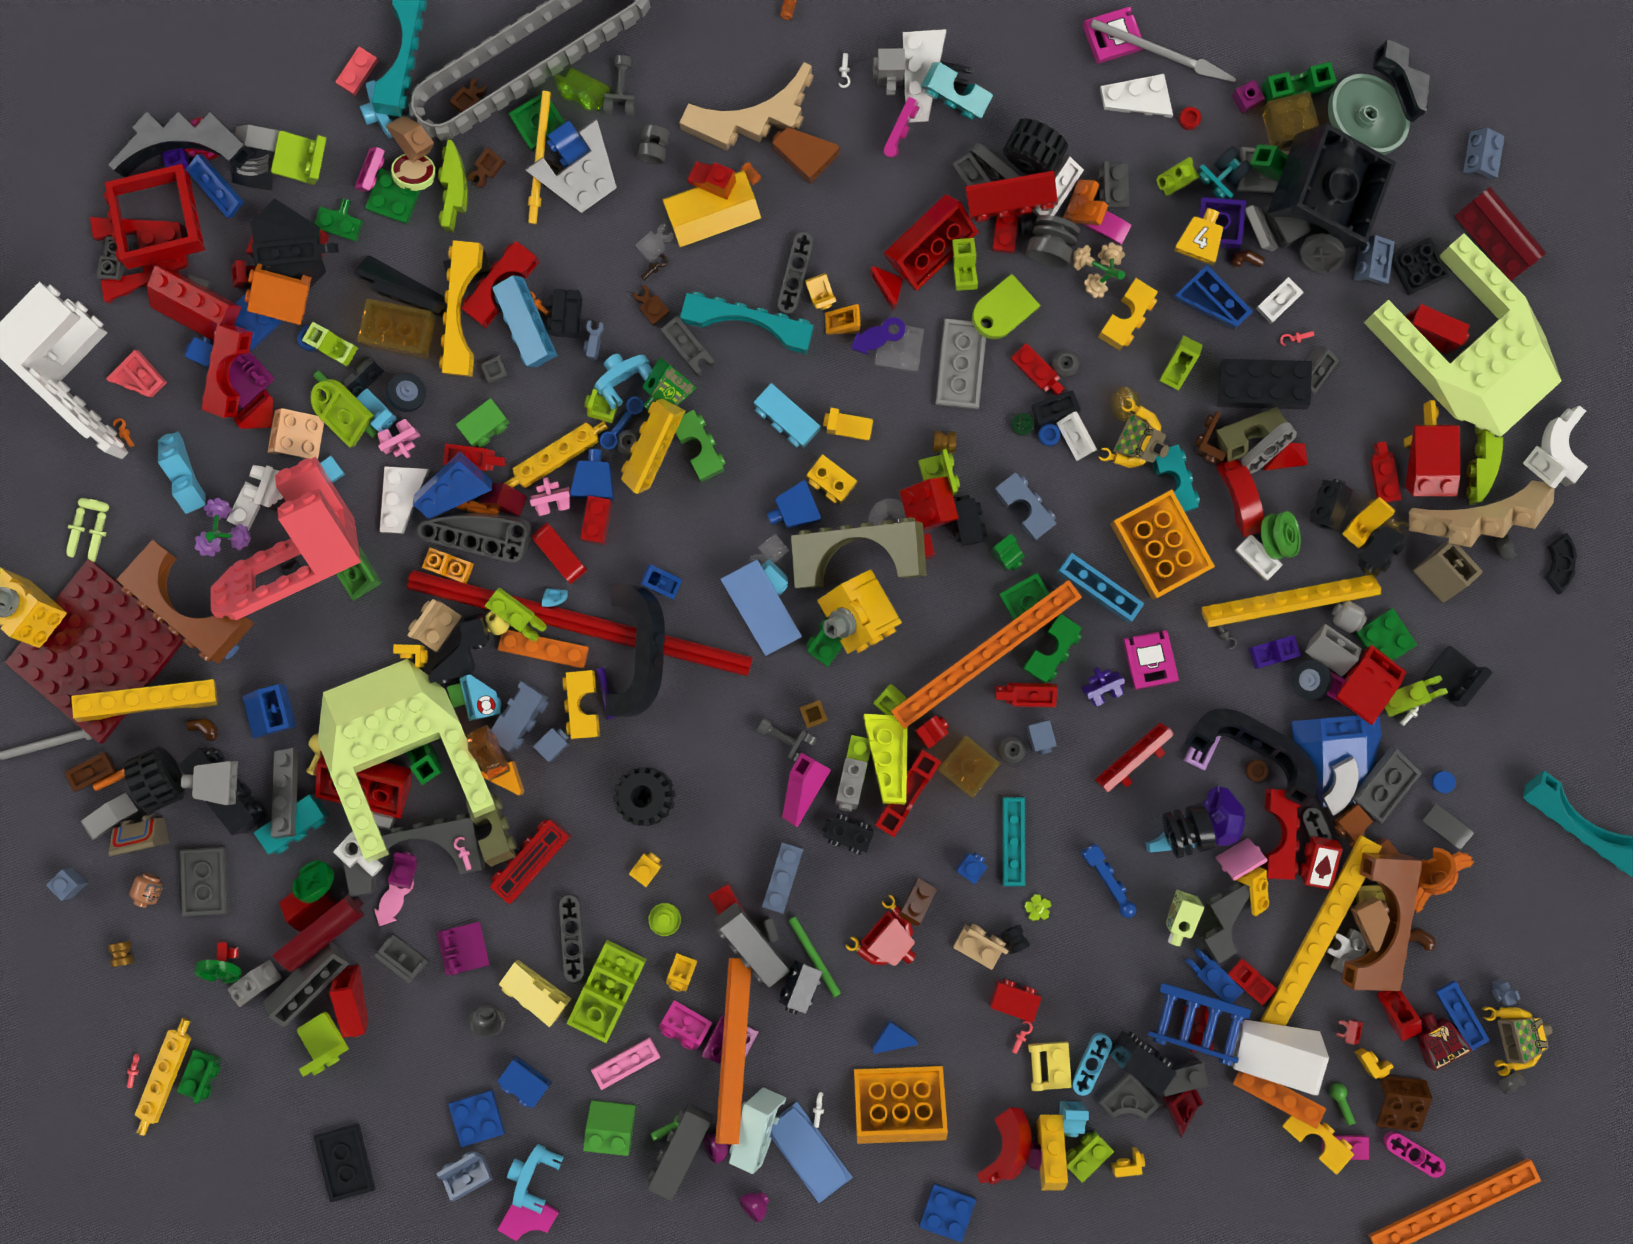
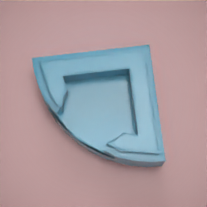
M547 588L542 599V607H551L563 603L568 598V591Z

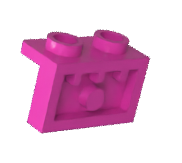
M674 1000L658 1029L667 1038L679 1040L684 1048L697 1050L713 1022Z

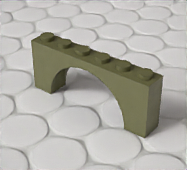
M915 518L901 519L902 523L886 520L881 521V525L873 526V523H861L860 528L844 525L839 526V530L832 531V528H820L817 533H812V530L799 531V535L791 536L795 588L810 589L824 587L825 570L832 556L845 544L858 539H871L883 546L891 555L899 578L927 576L923 523L915 521Z

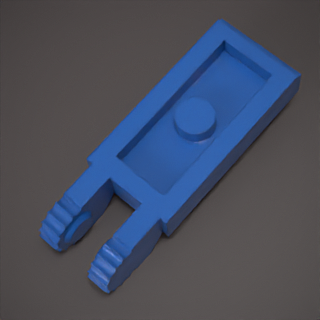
M1197 948L1194 952L1205 964L1199 968L1192 959L1187 958L1185 962L1196 972L1195 975L1222 1001L1233 1003L1244 990L1213 959H1209L1207 955Z

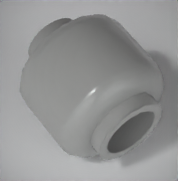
M1345 601L1342 604L1337 603L1331 613L1334 615V625L1347 633L1358 632L1367 620L1365 610L1352 601Z

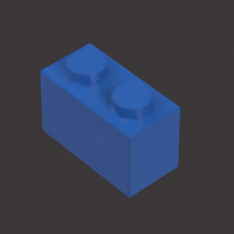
M518 1056L512 1060L497 1081L504 1092L514 1094L518 1097L517 1100L521 1105L527 1108L530 1106L532 1109L552 1083Z

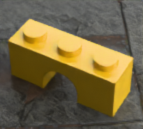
M1135 278L1121 300L1130 308L1131 317L1120 319L1112 314L1098 338L1119 351L1123 346L1128 347L1134 338L1131 333L1135 327L1139 329L1146 319L1143 317L1145 311H1151L1156 304L1157 299L1154 297L1158 291Z
M595 671L566 672V678H563V689L567 691L568 699L564 701L565 712L569 713L570 720L566 722L567 735H571V739L600 737L599 715H587L580 708V701L583 696L589 693H597Z
M1040 1115L1036 1126L1038 1145H1041L1042 1152L1040 1166L1041 1190H1064L1068 1184L1063 1115Z
M1290 1116L1282 1125L1299 1142L1309 1134L1319 1135L1324 1141V1150L1318 1156V1159L1336 1175L1355 1155L1350 1151L1353 1147L1345 1139L1342 1138L1339 1141L1332 1135L1335 1131L1325 1122L1322 1125L1319 1123L1316 1129Z

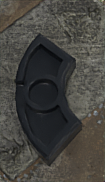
M1568 533L1563 534L1547 547L1551 553L1552 564L1544 578L1557 594H1561L1566 590L1575 575L1577 554L1574 543Z

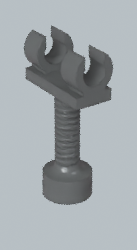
M624 55L615 56L614 67L618 68L616 94L604 93L603 111L605 114H613V102L625 103L626 115L634 116L635 97L624 95L626 71L631 69V57Z
M766 717L762 719L756 730L762 736L770 733L773 737L791 745L792 749L788 757L794 761H797L800 756L795 751L801 740L813 746L817 740L816 737L803 730L798 738L794 739L792 736L790 737V735L788 736V734L786 735V733L784 734L781 730L773 727L771 724L772 720Z

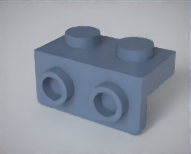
M1489 128L1470 132L1463 173L1472 174L1477 172L1489 179L1498 178L1504 136Z
M474 1151L464 1154L462 1159L455 1163L446 1164L440 1172L436 1173L437 1177L443 1180L449 1199L453 1202L493 1180L484 1155Z

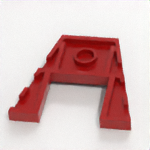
M90 217L93 238L96 241L104 240L106 236L112 237L111 230H114L109 218ZM123 219L125 234L137 233L139 249L184 238L183 227L179 222ZM185 255L142 266V273L122 276L121 280H101L104 302L111 303L113 302L112 300L120 296L124 297L133 293L132 291L137 288L146 287L155 266L170 268L176 272L189 267L188 256Z

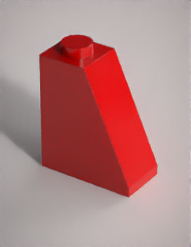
M347 966L333 979L329 991L343 1038L358 1037L365 1034L368 1025L360 966Z

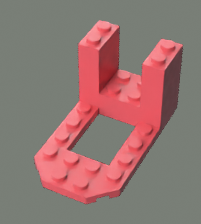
M316 456L311 459H304L294 467L284 468L275 475L276 487L286 501L277 508L278 520L291 539L278 542L265 551H258L246 560L237 561L210 587L211 612L216 618L228 616L231 620H238L361 563L354 516ZM302 554L309 565L302 566L296 572L287 576H281L276 581L268 585L259 586L256 589L255 575Z

